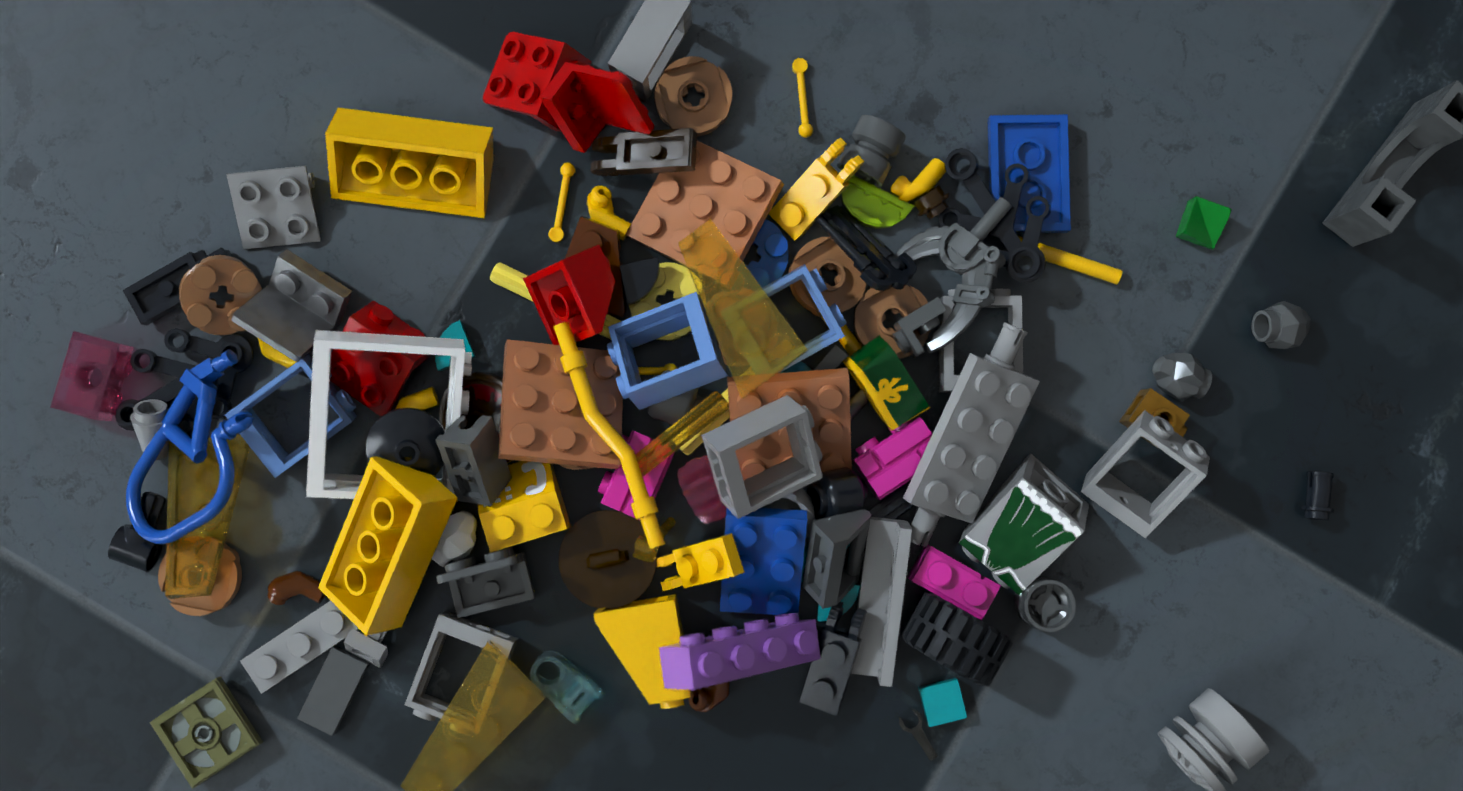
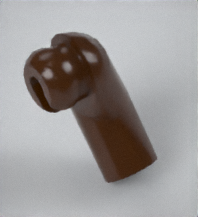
M294 571L274 578L268 585L267 597L271 603L283 605L289 598L302 594L320 604L326 595L318 589L320 581L302 571Z
M730 681L693 690L691 697L688 698L690 707L700 712L712 710L727 699Z

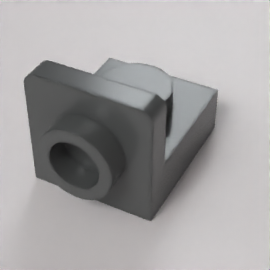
M939 297L893 325L897 332L892 334L903 354L910 352L912 357L915 358L925 352L913 331L917 329L920 335L941 323L937 316L945 312L946 308Z

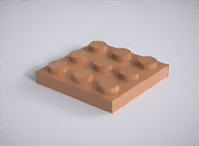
M697 141L695 171L659 173L626 236L729 288L784 184L776 177Z
M507 339L504 346L498 459L618 469L621 465L618 456L584 419L570 374H565L560 357L563 356L560 345ZM578 347V350L583 351L588 364L585 371L598 410L622 436L623 397L616 382V377L621 375L619 366L614 365L608 350Z
M848 368L727 377L730 421L788 395L800 406L805 405L813 417L814 427L811 428L813 439L818 444L823 457L819 461L821 472L844 467L852 469ZM786 427L735 450L743 480L793 457Z

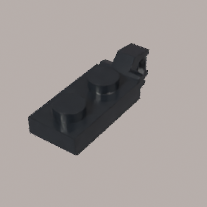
M219 248L209 255L203 250L196 253L189 252L125 288L123 292L141 325L147 326L181 307L179 287L184 274L189 269L191 270L196 264L201 262L200 260L209 256L226 255L232 257L230 251Z

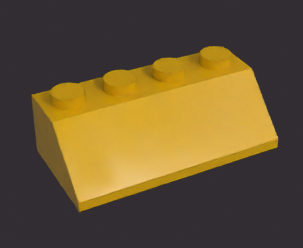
M337 108L325 132L332 199L485 218L493 167L492 127Z
M378 456L371 457L318 589L366 636L402 627L458 498L431 474Z

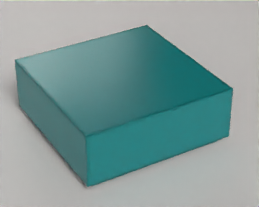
M957 678L918 687L928 727L967 718Z

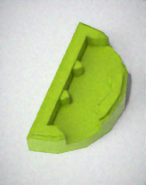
M854 175L848 181L849 185L841 193L842 203L847 212L861 225L875 229L888 228L898 224L907 217L915 206L909 202L899 200L898 197Z

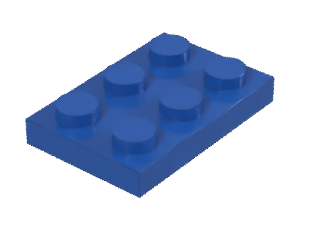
M1068 114L990 115L988 118L989 192L994 200L997 201L999 197H1004L1007 184L1005 171L1010 165L1015 163L1022 164L1030 173L1028 184L1022 188L1013 228L1016 233H1025L1029 218L1026 213V204L1035 196L1044 197L1051 205V213L1043 221L1041 233H1068L1071 231ZM1016 169L1011 173L1010 178L1013 183H1019L1023 180V170ZM1038 201L1033 204L1031 209L1033 215L1040 216L1045 212L1046 206L1043 202Z
M726 507L725 535L732 533L744 573L722 579L720 612L768 615L799 612L807 510L760 508L737 519Z

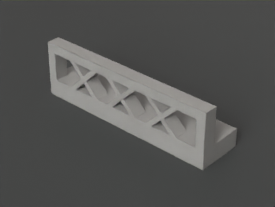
M871 517L857 602V610L858 608L866 610L867 614L860 635L862 641L851 674L878 677L880 686L892 687L912 528L908 521Z

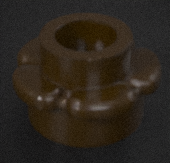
M940 185L936 186L914 202L919 211L917 215L921 217L926 214L929 220L949 207L945 200L950 197V193L945 194Z

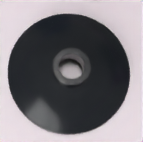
M399 408L387 412L372 425L366 440L368 462L371 457L378 456L435 476L444 465L435 439L439 435H443L445 430L435 417L420 409ZM410 446L415 450V453L411 457H403L399 451L402 447Z

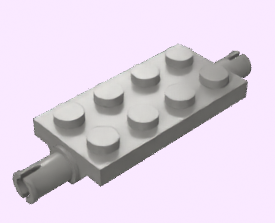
M1004 322L990 354L986 353L983 358L972 353L969 354L903 497L910 504L919 507L910 525L912 528V543L927 547L940 517H945V515L973 524L1040 382L1029 375L1014 370L1015 366L1012 364L1024 337L1027 336V331Z

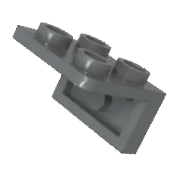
M513 547L484 555L485 562L476 564L475 557L444 565L446 572L437 575L436 578L438 584L449 582L457 618L535 599L536 594L525 552L515 554Z

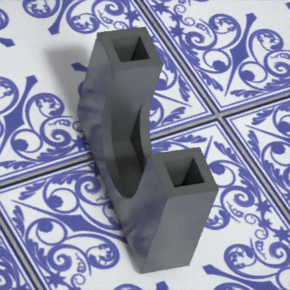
M1457 80L1415 102L1322 224L1352 247L1391 234L1416 202V200L1402 190L1404 185L1433 154L1441 148L1463 138V84Z

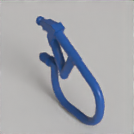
M231 350L223 352L217 358H208L194 368L184 371L179 380L184 384L165 414L162 420L163 424L155 433V436L149 442L131 472L126 488L128 515L136 532L149 542L167 544L177 541L215 518L230 498L234 485L235 469L227 439L232 440L238 433L251 426L254 420L251 417L253 416L251 412L235 414L229 420L222 421L219 427L211 433L212 443L219 463L220 478L217 491L206 507L169 529L157 530L146 521L141 506L143 481L167 441L170 440L196 464L206 459L213 408L218 389L212 382L225 375L224 370L227 367L233 366L238 362L236 354ZM198 396L191 438L178 425L195 397Z

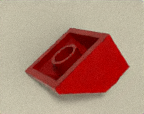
M599 244L523 278L552 344L559 345L554 326L563 322H569L575 342L602 332L616 281L611 272L610 262L603 254Z

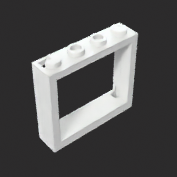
M316 330L313 343L306 497L354 499L364 476L325 474L331 350L347 349L450 356L446 432L451 424L460 417V414H468L469 391L462 390L463 375L471 376L472 352H465L464 339ZM443 465L442 479L437 480L455 495L445 465Z

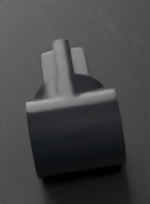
M144 492L141 497L143 514L146 521L156 529L166 503V498L154 492ZM125 524L114 534L109 546L108 557L111 560L150 572L160 557L163 544H155L143 539L132 525Z

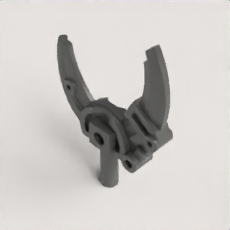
M999 197L970 232L958 223H954L950 227L942 226L940 228L939 226H934L926 229L923 233L919 232L914 235L893 256L896 259L906 252L916 262L926 257L940 255L942 262L949 270L962 275V284H957L952 300L955 308L943 325L933 333L932 341L926 343L929 354L942 349L958 338L970 326L980 309L993 304L995 301V296L991 292L993 278L997 277L998 269L1004 266L1005 257L997 247H988L982 241L1012 208V205L1003 197Z

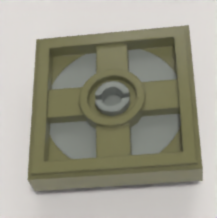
M221 676L215 678L149 722L192 789L263 743Z

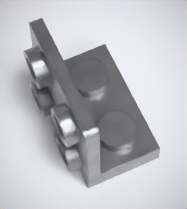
M286 249L277 257L269 285L233 313L232 322L293 361L298 362L313 349L316 330L333 331L341 324L353 291Z

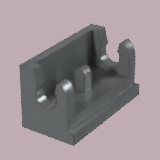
M482 415L475 421L474 426L469 429H463L467 426L468 422L466 416H461L451 424L443 435H439L435 439L455 496L458 498L457 501L492 506L512 478L506 459H498L499 436L492 416Z

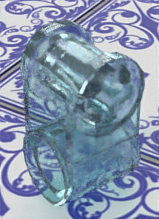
M549 650L541 653L531 667L530 677L534 686L552 701L555 707L568 720L576 725L582 721L581 715L596 699L601 700L605 696L603 690L589 676L578 670L558 651ZM544 662L555 663L560 669V676L554 680L543 678L539 672V665ZM584 692V694L575 703H573L577 699V697Z

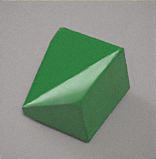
M1195 196L1187 201L1176 237L1212 250L1230 217L1232 209Z

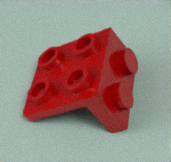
M510 32L506 35L483 94V102L492 107L529 115L550 129L562 132L539 96L565 62L584 66L591 65L592 61L565 42Z
M565 62L539 96L575 151L585 153L606 124L644 134H650L655 127L648 115V109L641 103L632 88L631 80L618 71L610 72L596 69L590 65L582 66Z
M374 300L351 315L342 331L425 337L420 330L409 326L395 316L389 308L378 304ZM333 349L331 352L330 372L332 377H330V381L377 415L383 416L392 409L411 372L431 355Z

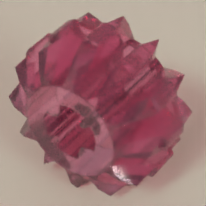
M708 456L696 457L686 462V465L678 469V483L695 516H698L699 520L705 524L725 518L726 506L720 501Z

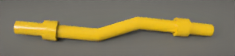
M569 322L557 324L554 326V330L563 354L560 360L565 374H570L584 419L620 459L634 500L631 507L635 519H640L649 548L653 549L665 544L655 515L659 511L654 496L649 497L634 450L599 412L585 371L588 364L583 351L578 350Z

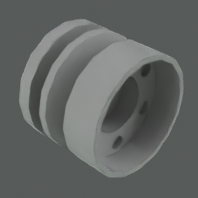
M1207 688L1189 704V709L1198 723L1192 726L1179 716L1173 719L1175 727L1182 735L1181 738L1166 726L1158 732V736L1165 744L1169 756L1190 780L1207 791H1226L1222 783L1215 776L1217 773L1232 785L1237 782L1238 779L1228 764L1232 759L1242 767L1250 770L1269 753L1267 745L1252 726L1222 696L1210 688Z

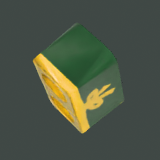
M880 335L842 361L875 412L891 430L930 409L927 401L895 351Z

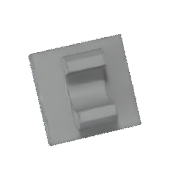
M351 629L343 642L346 651L378 668L382 667L388 656L387 647L381 644L388 631L366 636Z

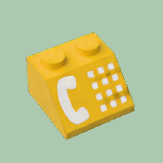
M520 461L508 465L512 478L492 506L477 504L490 553L571 528L552 463Z

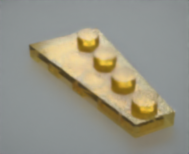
M711 219L678 242L695 287L705 307L708 319L721 346L726 363L736 383L737 390L741 399H744L805 354L808 349Z
M236 435L232 440L227 439L233 458L235 478L232 493L225 507L215 518L177 541L166 544L165 596L170 599L211 596L250 449V446L241 435ZM211 437L208 440L207 457L199 464L194 463L177 446L169 441L167 529L206 507L217 491L220 469Z
M490 640L487 641L401 784L405 791H453L546 698Z

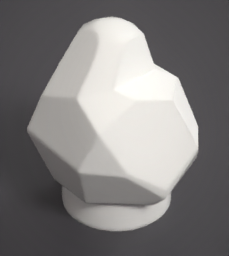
M461 510L456 514L450 515L432 556V559L437 564L444 567L451 560L460 561L470 554L476 541L477 520L473 514Z

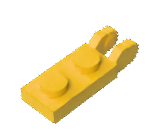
M842 138L837 139L831 144L821 157L817 158L769 212V215L794 241L800 239L815 223V219L824 213L849 185L848 181L865 162L857 155L851 158L839 173L830 165L841 155L847 145Z
M732 533L672 550V553L657 557L656 567L661 568L676 562L677 572L680 575L666 578L663 582H660L663 591L680 586L688 588L744 573Z

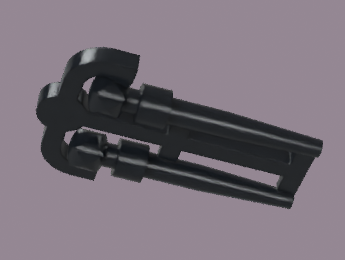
M837 205L829 208L815 219L854 262V267L861 273V279L871 288L878 291H886L892 287L901 290L917 270L916 264L906 252L895 259L893 257L894 253L886 245L882 246L842 206L839 207ZM831 219L858 247L855 248L828 220Z

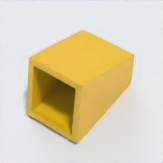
M677 594L636 600L619 608H598L593 614L596 625L650 705L660 703L661 709L684 705V699L691 697L692 690L664 689L659 647L680 643L679 637L684 635Z

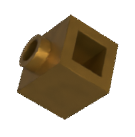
M1148 388L1139 391L1119 421L1129 428L1140 414L1146 410L1154 417L1159 416L1170 423L1174 431L1183 437L1187 431V426L1184 423L1190 415L1153 389ZM1141 436V437H1142L1143 439H1145L1147 442H1149L1150 444H1152L1153 446H1155L1153 443H1151V442L1148 441L1146 438H1144L1143 436Z

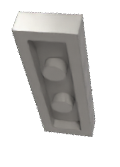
M329 601L240 660V662L262 694L346 639L351 629L358 631L359 628L332 601Z

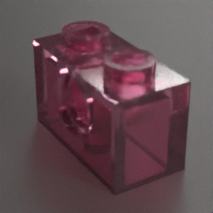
M73 331L50 407L93 420L112 421L113 415H116L118 405L123 400L120 391L124 378L128 377L132 371L130 359L134 347ZM99 368L102 373V380L97 387H94L91 383V375L95 369Z

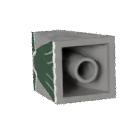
M1030 453L977 513L973 524L969 523L964 528L959 543L962 545L964 553L976 563L981 562L992 571L994 579L1006 589L1011 588L1020 595L1085 531L1089 503Z

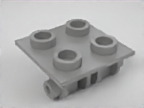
M306 165L226 174L243 249L321 241L311 188L315 187V179L312 172L307 173Z

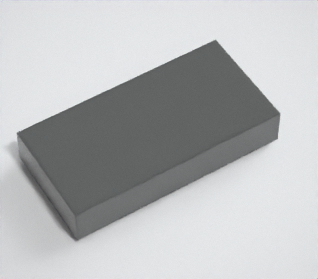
M333 646L297 719L331 736L335 735L370 663L337 646Z

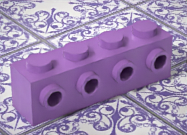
M798 613L775 616V622L768 623L767 619L748 621L744 623V629L737 630L736 626L712 629L713 635L704 637V633L683 635L679 637L680 643L659 647L664 689L695 690L821 659L816 620H799Z

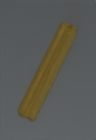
M715 391L635 454L643 477L728 410L729 404L721 393Z

